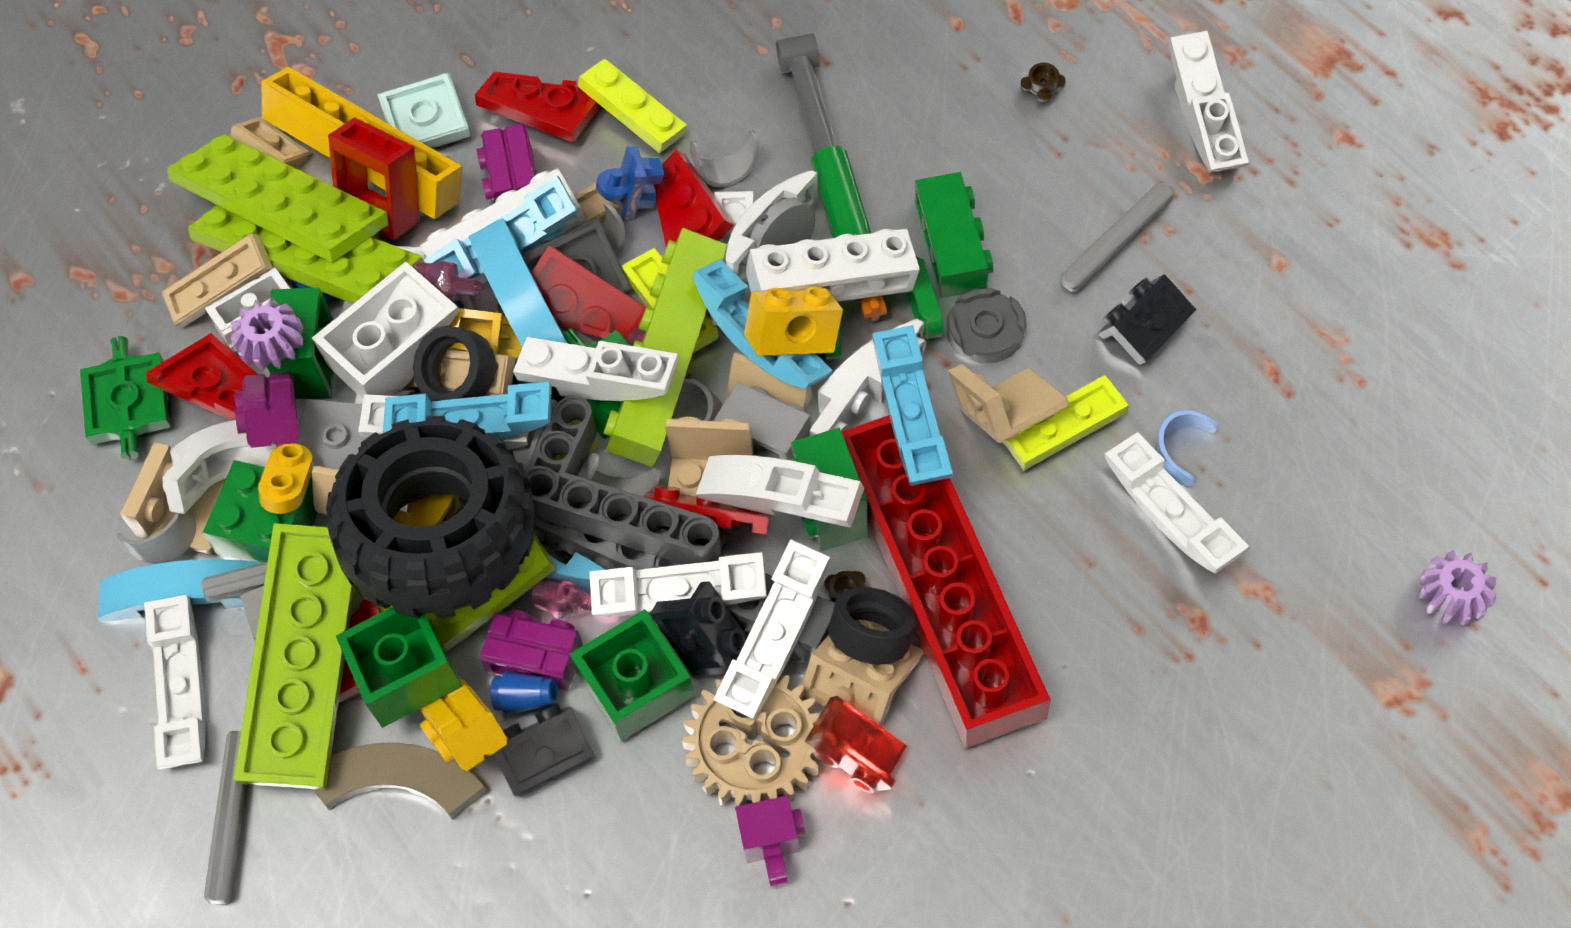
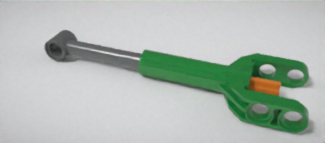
M811 33L776 40V51L782 74L792 72L815 149V154L811 157L810 162L813 171L817 172L818 190L832 238L843 234H852L854 236L870 234V226L847 151L836 144L814 71V67L820 66L815 35ZM916 256L920 270L913 291L906 292L914 319L924 322V337L926 340L943 337L942 315L925 261ZM882 295L859 298L864 319L871 318V321L879 320L880 315L887 314ZM839 326L834 353H822L825 361L842 357L839 338L842 331L841 326Z

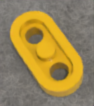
M292 443L280 445L272 450L258 486L259 501L266 511L275 514H285L296 510L301 505L313 470L312 454L308 448Z

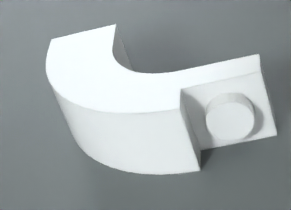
M236 420L216 424L190 435L170 450L173 466L162 477L163 490L166 492L169 510L185 514L209 487L227 477L234 460L265 467L272 450L280 445L272 442L271 446L251 448L250 445H247L246 433L238 434Z

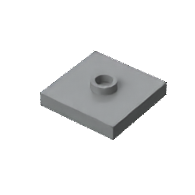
M306 399L298 426L299 439L295 444L303 445L310 450L313 467L321 466L339 470L349 454L356 455L359 452L360 442L366 439V437L360 436L358 433L363 404Z

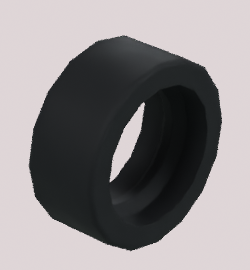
M453 326L434 329L423 338L415 352L413 363L415 383L420 392L427 394L431 401L485 396L494 381L496 371L495 355L489 342L474 331ZM462 343L469 352L470 366L468 375L462 385L454 391H449L444 388L440 380L439 369L441 359L452 345Z
M854 587L842 592L836 599L829 624V637L835 647L857 661L874 665L891 664L901 660L908 652L916 628V615L910 605L895 594L872 587ZM855 620L875 622L886 627L889 631L870 629Z

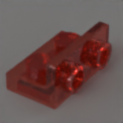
M837 695L829 698L804 741L816 750L814 755L821 762L834 768L839 766L851 775L850 781L855 786L869 793L892 789L896 780L890 775L907 747L899 739Z

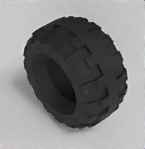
M426 416V421L410 423L409 419L391 424L392 429L381 435L374 432L360 442L361 446L358 448L359 452L356 455L349 454L335 475L336 482L333 483L332 492H328L326 504L328 533L337 561L351 585L355 584L360 589L363 597L375 605L381 606L384 609L393 606L396 613L413 618H420L422 613H434L437 619L456 616L455 610L470 605L474 610L489 602V599L492 598V591L496 588L504 590L520 572L519 565L524 563L526 556L529 557L534 542L535 512L530 483L522 462L518 463L516 461L513 450L500 438L496 437L493 433L485 434V430L480 428L478 424L463 419L459 420L458 423H453L446 420L445 416ZM456 495L468 501L455 516L433 526L414 527L393 520L405 505L427 496Z

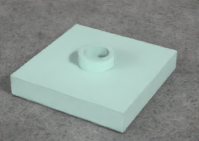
M449 72L377 94L386 122L430 148L471 136Z

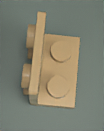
M963 364L948 370L960 410L998 443L1016 437L1026 428L1040 421L1050 419L1056 412L1069 406L1065 395L1029 368L992 387L987 384L980 373L974 374Z
M694 417L666 420L665 429L671 453L668 486L680 488V495L696 497L695 494L709 456H754L751 425L749 423H742L736 419L700 421Z
M154 442L121 510L120 515L138 537L149 538L157 534L170 523L176 513L169 510L166 492L163 490L162 477L173 466L170 454L171 447L169 445ZM225 479L209 487L189 509L194 516L196 532L193 542L188 549L206 554L213 553V548L202 532Z
M855 620L870 629L885 631L873 625L870 621ZM828 635L811 655L802 684L805 689V697L815 698L816 703L877 734L884 725L894 692L919 663L924 652L917 646L910 644L908 652L901 660L891 664L874 665L857 661L845 655L834 646Z

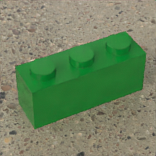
M961 172L915 180V206L940 298L965 294L975 289H986L988 274L993 273V261L990 250H983L981 241H984L982 221L980 217L974 218L972 209H975L972 187H965Z

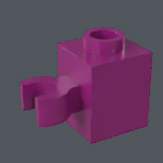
M788 795L736 806L735 810L746 862L752 863L765 860L770 888L788 884L783 856L800 852L798 837L806 835L801 809H791Z

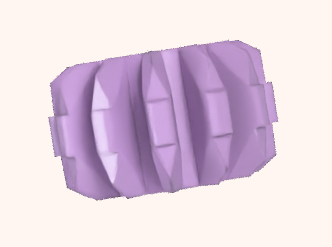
M271 298L265 306H262L261 303L255 300L254 308L250 311L240 308L241 319L231 322V329L234 334L230 337L235 351L239 352L243 362L247 363V365L255 363L256 367L263 371L269 363H273L274 366L280 369L282 359L295 360L293 349L303 347V338L301 336L303 325L287 303L279 305L277 301Z
M1454 550L1448 552L1444 559L1436 556L1430 561L1429 569L1423 570L1419 578L1422 585L1419 591V599L1430 602L1427 607V614L1438 611L1443 614V625L1449 623L1452 617L1456 618L1461 627L1467 625L1471 618L1477 621L1481 620L1487 613V608L1492 607L1496 600V593L1492 591L1496 586V577L1484 575L1488 569L1487 562L1479 565L1472 563V552L1466 554L1463 560L1459 559Z

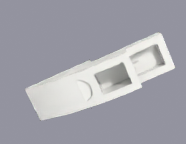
M1208 31L1170 37L1168 47L1177 76L1174 86L1189 132L1206 168L1212 173L1248 166L1249 160L1230 92H1224Z
M915 319L893 328L913 325L922 356L927 343L924 340V322ZM873 340L846 359L818 390V404L821 415L811 427L810 436L840 427L841 431L849 429L848 424L854 415L860 416L864 412L870 397L880 403L884 401L885 396Z
M527 337L513 373L519 381L531 383L549 381L551 386L557 388L561 396H580L584 399L611 401L640 400L667 394L679 356L677 353L599 341L596 348Z
M716 455L709 456L695 495L701 499L774 516L777 511L851 528L864 487L857 480L821 473L815 465L761 456Z

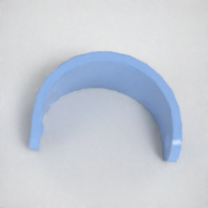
M1179 410L1171 413L1164 419L1160 426L1155 450L1165 459L1164 469L1179 484L1193 486L1195 477L1172 461L1165 449L1164 440L1172 432L1183 428H1195L1214 433L1218 428V424L1213 419L1197 411Z

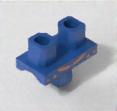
M638 146L626 147L620 169H608L599 174L596 181V189L607 201H621L623 204L622 221H633L637 209L654 208L656 202L654 184H661L664 176L660 158H641Z

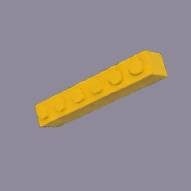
M288 66L261 81L262 119L330 158L328 135L354 117L415 146L419 211L436 219L460 203L462 165ZM366 167L367 180L386 191L385 176Z

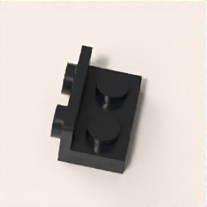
M1165 274L1152 281L1146 277L1137 283L1129 291L1132 299L1125 306L1122 303L1115 306L1103 318L1107 324L1098 332V335L1103 340L1113 336L1139 365L1147 362L1197 310Z
M710 581L700 582L691 598L656 602L649 613L692 676L726 674L732 660L737 661L748 638Z
M556 703L535 714L538 722L524 729H521L519 723H516L502 730L507 737V745L495 752L494 756L514 796L595 756L570 706L561 709L559 703Z

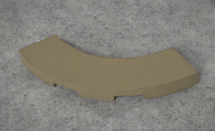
M404 743L366 744L331 755L326 790L313 789L328 810L346 799L362 793L377 791L381 788L405 789L410 793L430 800L445 811L451 819L487 792L485 786L469 770H462L455 760L446 764L437 751Z

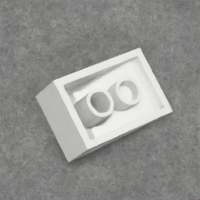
M404 262L313 336L312 340L325 364L361 398L364 399V394L390 396L402 390L414 376L413 363L415 352L423 338L434 329L449 326L459 313V309L412 266Z

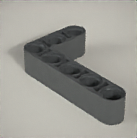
M569 396L559 401L550 417V423L546 425L525 470L531 487L535 517L683 565L719 561V557L722 554L717 524L709 517L578 477L596 438L597 429L591 406L586 399L580 396ZM574 420H583L579 424L568 425L570 422ZM557 455H567L561 460H552ZM541 490H551L544 496H535ZM580 502H590L585 508H574ZM620 514L630 515L623 521L613 520L614 517ZM661 526H667L670 528L667 532L662 534H655L652 532L654 529ZM698 539L710 540L705 546L698 547L692 545Z

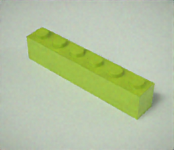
M682 228L676 242L668 241L661 260L662 263L668 266L665 275L657 273L650 292V296L657 299L654 308L646 306L638 328L645 331L642 342L635 340L633 346L677 353L679 360L667 394L640 400H624L621 402L618 412L611 410L603 434L610 436L605 451L653 467L666 437V420L672 418L707 310L698 292L693 275L698 269L720 259L723 261L727 244Z

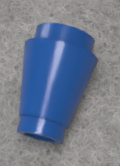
M505 671L501 676H495L490 686L492 707L496 711H503L506 715L547 705H555L559 697V687L555 678Z

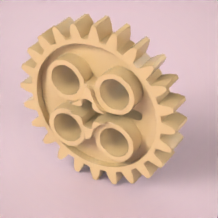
M787 675L783 677L778 684L776 683L755 719L738 717L735 715V710L713 700L715 695L706 690L701 692L705 706L698 704L690 706L692 715L697 720L684 721L685 731L692 735L683 737L682 743L684 749L690 750L684 756L687 766H696L691 772L693 780L698 782L706 779L703 785L706 795L719 789L718 800L720 805L723 806L730 797H734L736 806L745 805L746 800L755 803L777 798L781 794L784 796L788 795L789 800L793 802L795 800L793 790L795 785L804 790L809 789V781L805 774L819 775V765L814 760L825 759L826 754L825 748L817 744L827 742L826 730L817 729L824 724V717L822 713H813L817 708L815 698L802 701L805 696L803 685L790 691V678ZM719 679L715 680L717 691L722 683ZM727 722L731 724L733 728L727 726L721 727L720 723ZM783 724L792 725L796 728L795 732L787 737L777 736L773 733L778 726ZM758 735H761L763 741H760V740H757V739L754 740V739H755ZM747 738L754 740L752 745L747 744ZM728 742L736 746L735 750L728 755L721 756L714 753V749L721 743ZM777 751L781 753H790V756L788 758H784L777 753ZM767 761L775 765L774 770L767 775H759L752 771L755 765L760 762Z

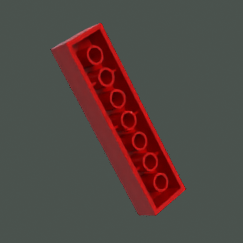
M889 415L841 431L858 478L864 487L867 499V521L900 598L910 605L916 615L915 633L964 748L972 747L1046 720L1051 699L951 479L946 478L910 486Z

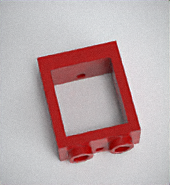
M355 117L328 135L333 187L387 212L388 225L378 233L395 240L420 222L415 146ZM366 167L385 176L386 197L368 189Z

